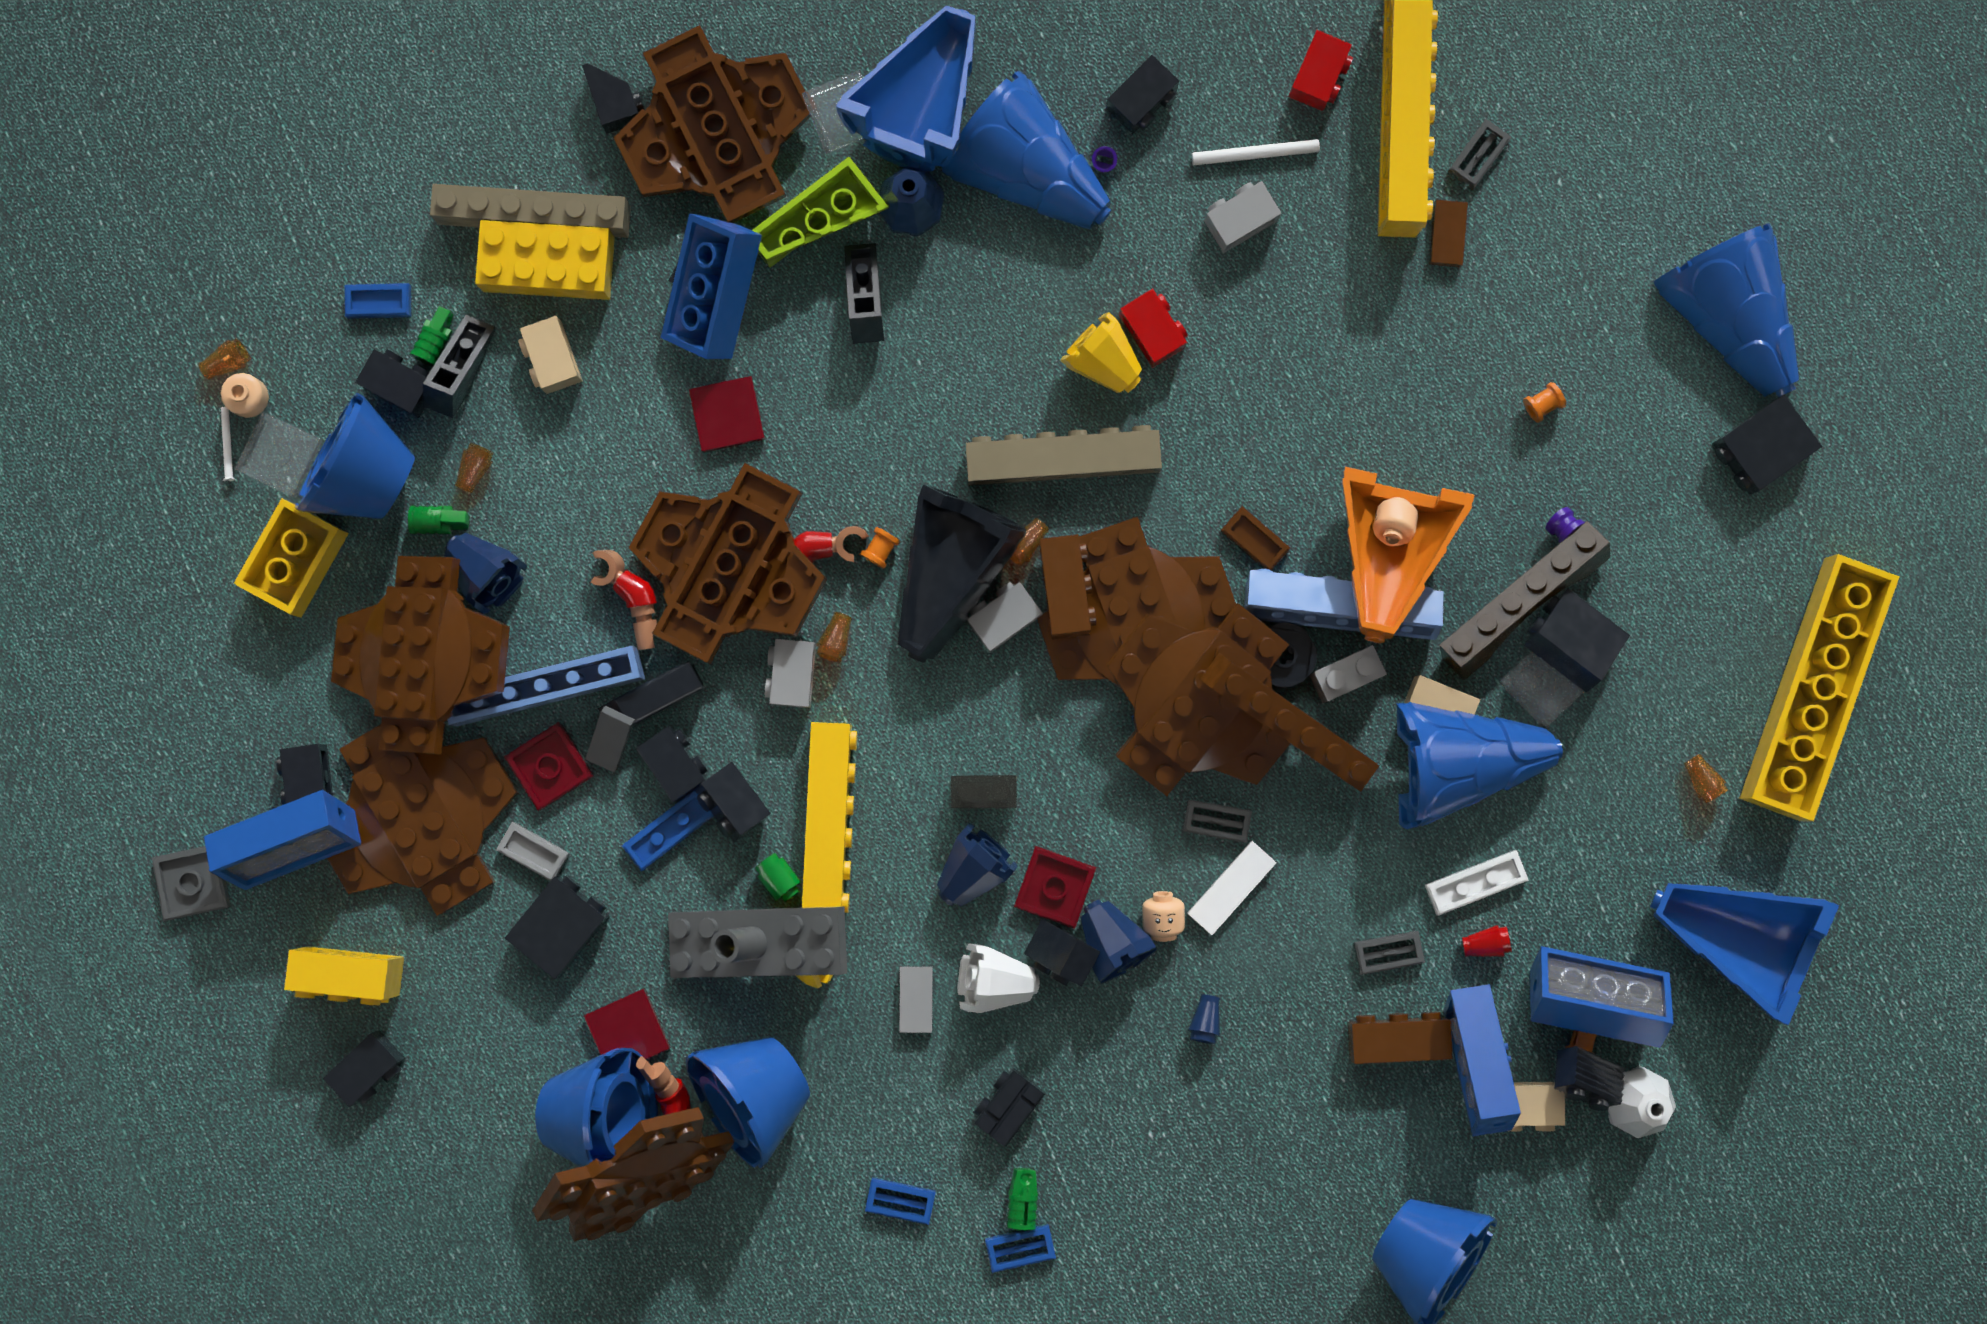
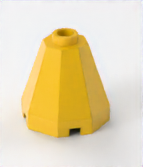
M1108 312L1098 318L1101 321L1098 327L1091 324L1066 351L1069 355L1063 356L1060 361L1068 369L1116 393H1121L1123 390L1129 393L1141 381L1138 375L1142 368L1118 320Z

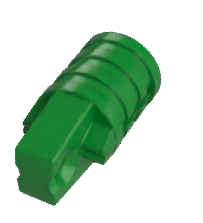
M439 306L432 320L426 319L421 329L422 332L419 334L413 350L409 353L411 357L431 367L435 365L453 332L449 329L454 317L450 310Z
M411 505L409 507L408 528L410 534L438 533L439 535L451 534V530L469 529L470 517L466 511H455L452 506L426 507Z
M1015 1168L1008 1195L1007 1227L1016 1230L1036 1229L1038 1200L1036 1171L1029 1168Z

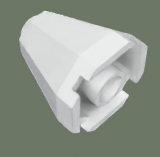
M968 943L966 950L971 951L970 955L962 956L957 985L958 995L965 996V1002L959 1001L960 1009L967 1012L983 1013L1028 1002L1033 994H1037L1040 980L1039 976L1035 975L1033 967L992 948Z
M1642 1066L1627 1072L1624 1071L1623 1074L1625 1076L1622 1079L1624 1081L1622 1085L1624 1088L1622 1093L1624 1095L1621 1098L1623 1101L1621 1105L1609 1107L1608 1117L1610 1124L1636 1138L1664 1131L1676 1108L1668 1080Z

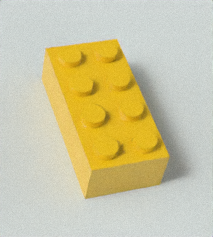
M480 220L475 284L483 292L610 300L615 237L609 228Z

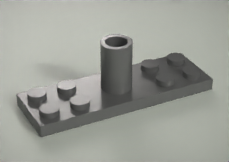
M844 906L668 913L671 978L847 974Z

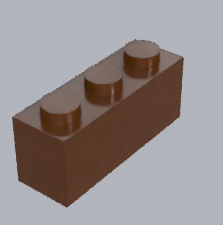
M1078 534L1040 539L1039 546L1052 640L1090 635L1091 626L1096 625L1094 606L1088 607L1086 595L1092 594L1090 574L1084 575L1082 562H1088L1086 543L1079 542Z
M1421 1012V1018L1409 1019L1408 1013L1388 1014L1389 1020H1376L1375 1015H1357L1356 1021L1347 1022L1349 1061L1354 1064L1453 1059L1451 1021L1446 1017H1441V1012Z

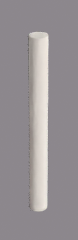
M1315 139L1192 153V164L1194 166L1315 153L1320 151L1319 140Z

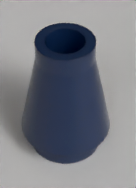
M1201 994L1199 1004L1188 1029L1191 1032L1190 1040L1216 1044V1038L1220 1037L1219 997Z

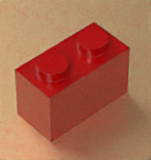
M1316 30L1288 97L1321 111L1324 110L1327 102L1334 104L1341 88L1340 85L1335 84L1340 73L1346 75L1353 60V57L1348 55L1352 44Z
M1153 288L1120 308L1119 317L1152 368L1185 349L1187 344L1185 338L1188 337L1181 322H1174L1168 313L1171 308L1166 298L1162 294L1157 295Z

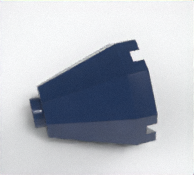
M903 167L881 183L879 195L889 208L879 212V214L893 233L901 234L902 232L919 237L940 222L944 192L930 172Z
M468 533L455 535L446 544L444 557L460 559L458 585L465 599L485 614L491 611L487 607L491 604L497 607L503 605L521 586L524 578L520 575V570L522 569L526 572L528 565L512 552Z
M971 823L957 836L937 883L940 889L939 896L951 906L954 904L963 906L1000 885L1018 867L1015 861L1009 865L1007 859L1010 854L987 832L981 829L977 834L972 832L971 830L975 826Z
M1099 899L1083 909L1085 914L1081 917L1086 943L1100 951L1092 968L1101 984L1120 977L1126 973V969L1131 966L1135 968L1157 951L1150 936L1111 902L1106 901L1102 903Z

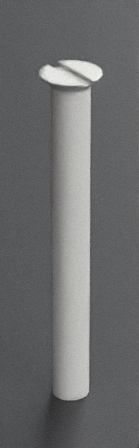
M221 407L225 473L223 481H235L232 467L229 410L226 407Z

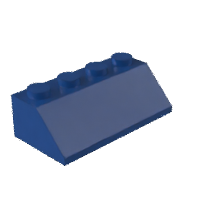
M689 214L661 333L662 339L704 359H732L760 246L761 234L737 224L697 214Z

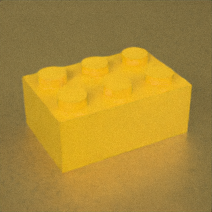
M281 498L233 584L290 615L302 618L349 533L310 512L299 511L295 508L294 503Z
M309 946L291 949L288 955L284 990L295 991L294 996L299 998H315V996L328 994L327 1000L348 1002V999L361 998L360 1004L365 1005L389 1003L390 998L400 996L404 957Z

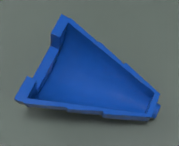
M946 5L906 37L905 43L879 62L875 69L842 95L841 100L836 105V109L847 130L851 134L857 132L866 140L863 144L866 148L898 166L919 171H933L936 166L946 167L952 160L955 150L959 145L962 113L966 104L967 82L972 72L976 16L966 10L955 9Z
M1021 71L1015 72L1012 75V78L1015 80L1011 82L1006 78L968 121L960 133L958 150L955 151L950 163L942 168V172L950 176L952 180L996 194L998 198L1037 209L1039 214L1089 230L1095 223L1101 225L1112 211L1109 208L1111 203L1109 197L1084 155L1077 152L1060 121L1053 116L1032 80L1028 79Z
M1770 223L1763 225L1764 228H1761V226L1755 227L1693 257L1680 268L1679 266L1675 267L1653 282L1659 290V294L1694 326L1695 331L1724 356V361L1764 397L1774 392L1777 397H1780L1796 389L1794 383L1799 380L1794 329L1793 325L1789 324L1785 284L1782 282L1777 239Z
M1412 702L1397 704V735L1408 745L1409 793L1399 794V825L1404 829L1427 825L1461 808L1469 807L1500 790L1508 791L1556 766L1559 759L1562 758L1563 749L1560 740L1555 739L1554 735L1545 728L1496 717L1495 719H1490L1458 710L1454 712Z
M1668 883L1664 891L1657 889L1650 907L1655 909L1653 916L1694 955H1701L1731 985L1737 986L1773 1020H1778L1780 1023L1788 1026L1801 997L1798 994L1820 940L1829 931L1839 905L1824 899L1778 896L1773 893L1729 891L1727 887Z

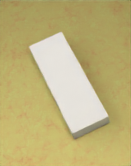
M1251 841L1187 914L1209 934L1213 935L1272 869L1276 862Z
M1513 850L1425 885L1435 913L1439 916L1529 880L1517 850Z

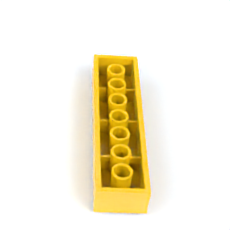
M1384 0L1378 236L1416 238L1422 228L1426 227L1427 220L1432 218L1433 201L1428 200V188L1433 186L1434 170L1429 168V156H1433L1435 140L1434 137H1429L1430 125H1433L1435 121V105H1430V94L1435 92L1436 74L1431 73V61L1435 62L1437 55V42H1432V30H1436L1438 22V11L1433 10V0Z
M1840 554L1824 558L1739 799L1798 821H1814L1899 576Z

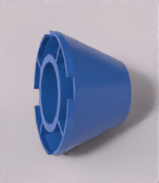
M356 393L339 416V423L332 434L329 433L298 495V498L302 500L300 504H295V508L299 511L382 519L390 510L406 482L415 456L366 398Z
M772 1037L695 1051L686 1057V1069L693 1089L701 1103L705 1100L707 1101L715 1115L711 1121L719 1133L730 1132L735 1141L731 1148L747 1164L752 1167L758 1165L759 1168L766 1165L810 1098L808 1083L794 1058L779 1041Z
M616 1048L550 1078L540 1091L535 1111L536 1129L542 1144L579 1167L586 1166L596 1158L600 1162L611 1160L615 1156L613 1146L639 1121L658 1116V1102L655 1098V1091L636 1067V1062L642 1055L632 1048Z
M1415 1199L1408 1200L1396 1213L1382 1234L1374 1250L1372 1260L1414 1324H1437L1445 1314V1311L1442 1309L1452 1297L1454 1299L1458 1297L1479 1264L1493 1237V1234L1488 1229L1490 1225L1496 1227L1497 1220L1494 1217Z

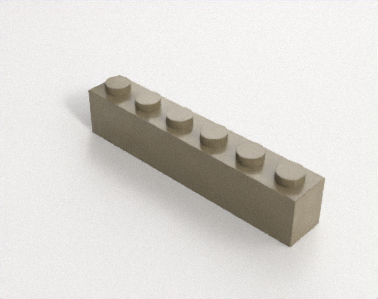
M432 184L430 216L438 225L479 228L480 220L600 227L609 228L614 237L629 238L631 206L626 197Z
M1150 425L1134 426L1131 432H1119V428L1116 427L1100 429V434H1087V430L1068 431V436L1055 437V432H1041L1036 434V438L1023 439L1022 434L1005 435L1004 440L991 441L990 436L973 437L972 442L966 443L969 486L1160 473L1162 469L1159 430H1151Z

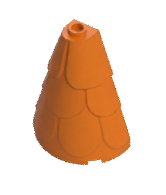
M1345 467L1342 485L1348 521L1347 535L1353 565L1351 580L1359 630L1365 635L1366 640L1374 643H1384L1385 639H1391L1425 590V582L1446 553V547L1470 512L1474 495L1442 488L1438 496L1427 495L1377 484V473ZM1394 497L1408 500L1417 509L1418 513L1417 527L1413 539L1401 546L1386 545L1378 540L1373 531L1375 514L1379 504Z

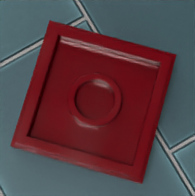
M752 376L689 389L701 451L703 453L765 440Z
M557 722L504 756L538 811L543 810L594 777V774L561 722Z
M1035 846L1014 907L1075 929L1097 867Z
M645 988L584 1015L600 1055L616 1048H632L647 1059L671 1048Z

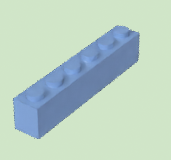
M1269 569L1250 570L1245 586L1244 608L1260 621L1360 632L1352 581L1338 580L1333 576L1311 577L1298 572L1284 574L1275 573ZM1425 587V590L1394 636L1436 640L1443 626L1444 591Z
M628 646L505 677L503 693L469 704L462 703L456 705L452 710L453 715L448 719V725L461 726L645 680L639 651L634 646Z

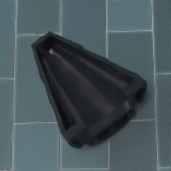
M924 484L917 501L913 541L910 546L907 584L903 590L898 645L909 651L908 656L910 658L926 663L927 659H934L966 622L969 618L968 613L987 592L991 582L1012 557L1027 531L1020 524L999 513Z

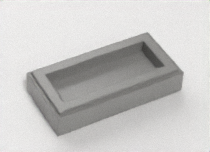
M516 822L510 824L496 851L550 881L555 876H558L570 855L569 852Z
M900 966L899 1033H932L933 966Z

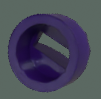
M1108 146L1097 148L1092 155L1093 166L1100 172H1110L1117 164L1116 152ZM1097 156L1112 158V165L1096 161Z

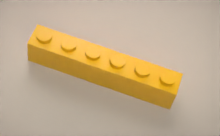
M811 722L802 908L844 906L845 913H849L850 894L844 893V880H850L851 861H845L846 848H852L853 828H847V817L854 814V796H849V783H855L856 764L850 763L851 750H857V731H852L851 724Z

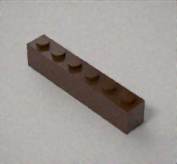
M1218 653L1200 678L1201 681L1360 792L1380 766L1221 653Z

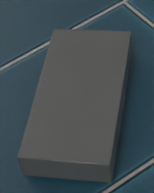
M605 706L600 712L586 760L615 773L620 765L635 719Z

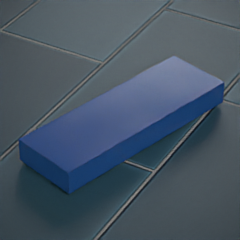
M696 789L622 845L640 871H644L714 817L711 811H705L699 804Z

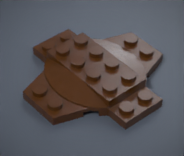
M700 25L644 52L643 55L657 81L652 90L653 96L650 106L646 110L642 109L614 137L643 197L693 190L705 196L715 197L729 223H735L785 198L786 194L773 170L780 147L815 113L814 107L787 54L779 53L745 58V61L736 62L728 59L726 55L713 52Z
M746 463L741 468L730 491L718 493L717 497L710 500L700 499L696 496L659 491L629 546V549L664 585L665 593L663 595L667 607L652 634L710 665L725 637L730 638L731 635L739 634L748 629L797 637L827 581V578L794 544V538L788 523L803 493Z
M1135 517L1079 536V542L1086 543L1088 562H1085L1087 569L1084 575L1090 574L1092 594H1086L1088 607L1094 606L1096 625L1091 626L1090 635L1052 640L1048 611L1037 618V622L1057 680L1108 679L1119 686L1106 664L1146 614L1197 632L1207 628H1218L1235 607L1236 602L1220 556L1169 557L1165 553L1147 545L1139 519Z
M398 556L395 586H387L386 595L379 603L337 618L331 682L368 699L375 710L374 716L382 717L379 750L442 754L444 723L453 715L452 710L454 707L462 703L469 704L504 692L510 626L465 608L462 603L464 599L457 592L460 559L453 557Z
M1238 603L1218 628H1207L1197 632L1146 614L1106 664L1134 707L1133 722L1135 731L1115 756L1165 796H1168L1186 772L1190 774V772L1209 769L1257 785L1290 743L1201 681L1200 678L1218 653H1221L1272 689L1271 671L1269 669L1289 644Z
M380 724L339 749L354 774L352 776L353 782L349 792V799L345 804L355 810L361 845L327 859L348 894L394 883L421 888L435 914L439 916L495 883L494 878L480 856L483 846V834L485 829L497 819L517 796L518 791L488 740L484 737L443 746L442 754L379 750Z
M699 1107L641 1120L613 1146L615 1156L611 1160L600 1162L596 1158L586 1166L555 1173L532 1211L537 1222L550 1218L556 1221L568 1215L570 1218L569 1232L574 1242L586 1238L592 1241L600 1238L605 1233L613 1231L617 1233L625 1232L633 1227L634 1223L649 1209L670 1200H674V1202L682 1201L692 1194V1189L696 1183L700 1184L711 1179L720 1162L727 1157L726 1154L735 1141L729 1131L701 1138L704 1117Z

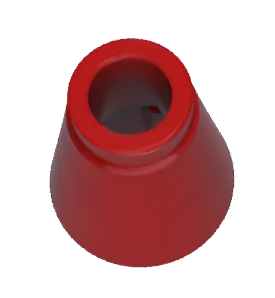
M1498 925L1468 935V937H1462L1465 957H1504V953L1512 952L1507 926L1499 928Z

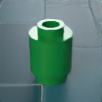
M776 853L755 867L759 874L757 878L775 901L782 898L786 903L800 892L797 886L801 883V880L783 857L779 858Z

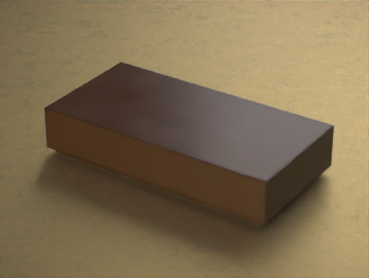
M1435 200L1429 265L1460 268L1463 266L1468 202Z
M1243 506L1220 530L1263 569L1272 570L1290 549L1286 543Z

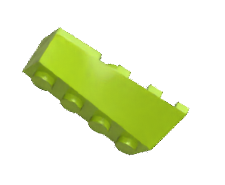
M848 157L752 230L762 235L758 254L768 267L771 268L796 248L884 211L889 207L852 159Z

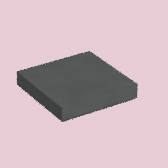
M206 846L152 857L163 921L231 907L226 880L209 871Z

